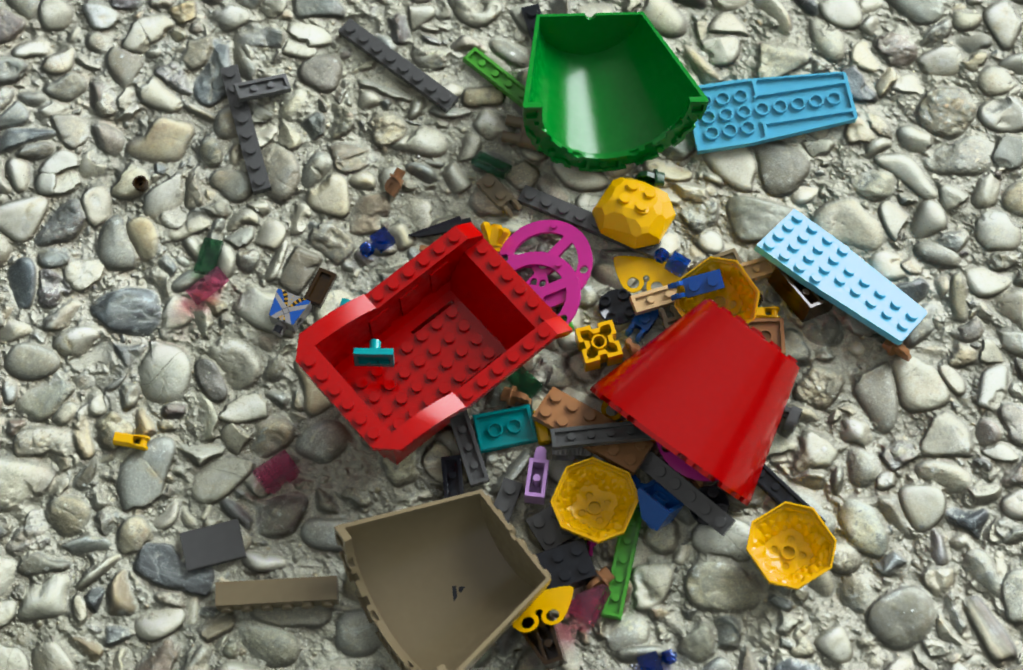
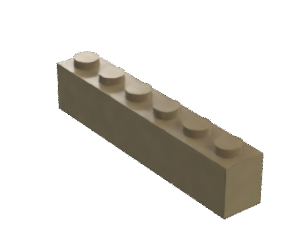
M337 576L215 582V606L221 613H232L233 610L252 612L253 609L272 611L273 608L292 610L294 607L312 609L314 606L320 605L323 608H332L334 605L339 604V580Z

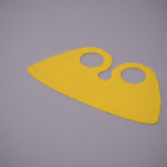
M616 256L613 259L619 281L623 288L629 292H638L643 288L644 276H649L650 278L646 284V289L649 291L652 290L651 285L653 282H660L663 286L677 282L684 273L682 267L656 259L636 256ZM630 278H637L639 286L637 288H630L627 285V281Z
M561 586L544 590L511 626L523 633L533 631L539 624V618L535 614L539 609L542 610L541 618L545 624L555 625L560 623L568 611L574 588L572 586ZM551 610L559 612V617L554 621H549L546 618L547 613ZM526 617L534 619V624L530 628H524L521 625L522 620Z

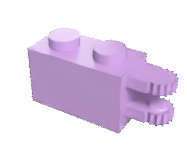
M544 446L537 447L534 458H529L524 493L525 503L540 505L545 503L549 460H546L547 452Z

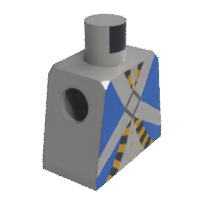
M278 288L269 313L271 323L275 324L272 333L282 337L286 329L296 332L313 309L311 301Z

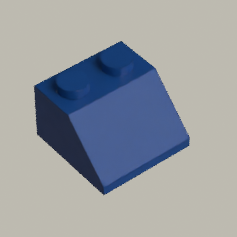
M656 480L646 483L637 490L641 518L653 530L658 531L672 523L684 506L680 500Z

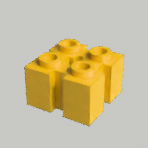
M612 319L597 323V328L591 329L590 325L575 329V341L578 350L581 351V360L585 372L599 369L600 364L604 362L607 363V366L622 363L623 352L619 340H616V330Z

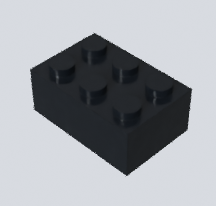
M583 538L535 554L539 559L540 565L543 569L549 571L552 578L546 589L561 586H572L576 589L587 585L593 578L597 577Z

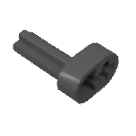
M792 406V408L785 407L782 417L787 419L783 430L794 433L803 409Z

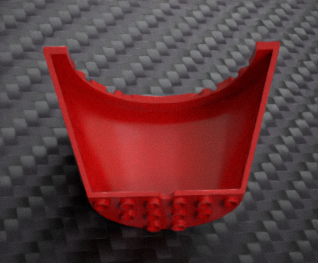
M708 298V300L704 299L599 380L590 388V391L712 482L718 479L717 485L721 489L748 506L800 368L796 365L798 361L789 354L788 356L784 355L781 352L782 349L773 341L767 342L762 332L753 326L750 329L746 321L738 315L734 317L725 307H717L718 304Z

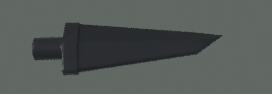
M460 216L416 231L409 234V236L424 238L445 234L455 225L471 222V218L461 219Z

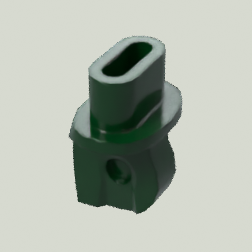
M654 169L653 172L640 171L635 176V179L649 183L654 187L656 185L664 186L665 173L658 172L657 169Z

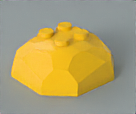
M625 177L614 179L592 210L601 234L633 249L659 244L676 216L667 193L641 180Z

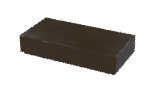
M319 268L304 299L311 301V305L321 308L337 278V274Z

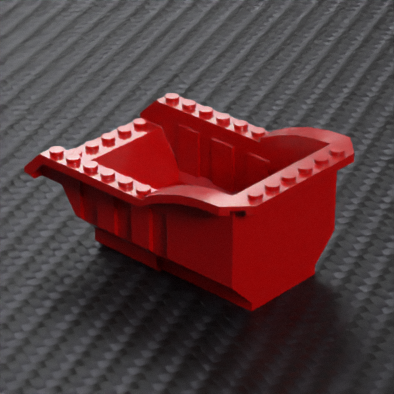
M469 222L455 225L366 295L363 294L343 304L301 332L298 338L296 364L373 451H378L383 458L386 457L398 465L449 424L453 416L473 406L551 342L568 336L573 332V329L542 300L489 244L483 234ZM371 339H379L381 341V348L394 349V367L355 366L353 350L354 348H369V341Z

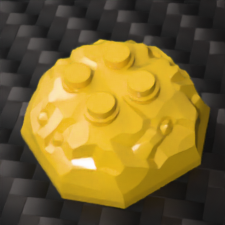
M710 256L679 278L678 281H682L684 278L720 269L725 286L724 289L691 298L685 297L675 300L674 307L681 316L685 315L704 299L708 300L710 298L718 304L717 307H725L734 317L738 315L747 324L756 319L760 291L738 260ZM684 286L677 287L676 294L685 292Z
M594 457L566 466L550 500L561 529L597 544L625 534L639 502L637 489L630 472Z
M785 501L751 522L746 551L769 584L799 590L832 569L837 540L813 507Z

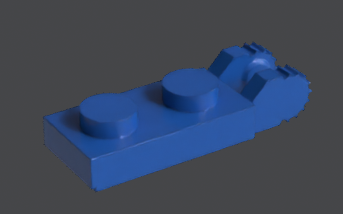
M720 269L668 284V289H675L680 286H684L685 289L684 293H677L671 296L672 301L685 297L691 298L725 288Z
M658 309L635 315L624 335L629 337L634 329L638 328L640 332L636 335L635 342L639 343L644 335L648 334L660 316Z

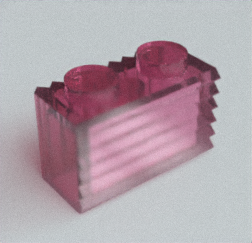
M284 449L269 459V461L253 470L252 473L268 495L269 493L274 494L282 488L281 485L285 482L294 481L300 471Z

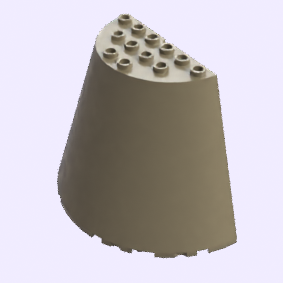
M481 489L334 527L337 545H340L343 549L339 554L344 564L346 575L350 582L355 581L354 583L357 587L355 591L358 597L357 600L364 610L369 623L373 622L374 626L378 628L379 631L375 632L401 670H470L549 586L552 579L549 571L543 569L540 565L538 557L528 550L526 542L515 537L516 530L513 525L507 523L502 511L496 509L491 497L485 495ZM452 586H456L457 598L454 601ZM459 587H465L460 593Z

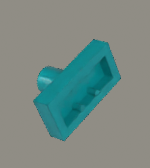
M371 339L369 341V348H354L353 350L355 366L394 367V349L381 348V341L379 339Z

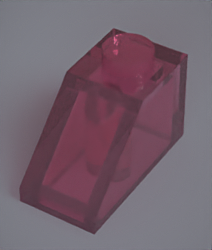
M216 266L188 288L186 293L198 306L230 280Z
M601 584L576 594L575 598L571 600L567 613L572 619L594 628L611 594L610 589L607 585Z

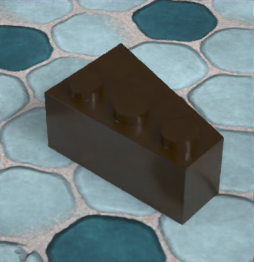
M777 266L775 267L768 282L802 323L831 311L832 303L800 284Z
M537 610L535 613L539 618L537 628L531 632L520 633L548 670L568 664L556 624H545L541 618L542 610ZM549 611L546 618L549 621H554L552 612ZM531 617L524 618L521 622L522 627H532L534 619Z

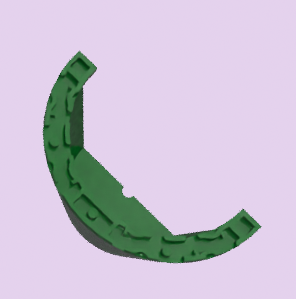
M644 12L595 13L592 17H586L585 13L536 15L522 117L526 134L530 138L532 145L537 151H541L550 157V161L556 164L562 163L564 167L570 169L571 166L578 167L579 171L606 172L627 169V164L635 163L638 166L646 160H653L659 157V153L671 145L675 147L685 139L687 133L693 131L696 127L695 122L697 119L701 120L709 102L708 98Z

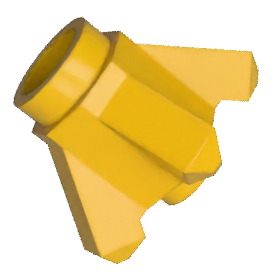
M482 222L480 227L484 238L497 252H500L503 244L511 235L509 228H502V225L491 224L490 226L489 222Z

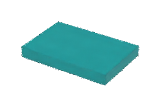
M530 404L472 415L481 453L538 442Z

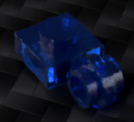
M384 226L369 236L372 243L366 241L360 245L359 249L363 256L369 257L375 252V248L382 253L396 242Z
M664 248L657 249L654 252V259L661 264L667 262L665 269L680 278L691 263V260L676 251L672 256H669V252Z
M673 649L663 651L661 653L662 657L659 658L657 652L653 651L637 657L636 660L640 670H663L661 663L665 662V665L675 663L677 661V654L673 652Z

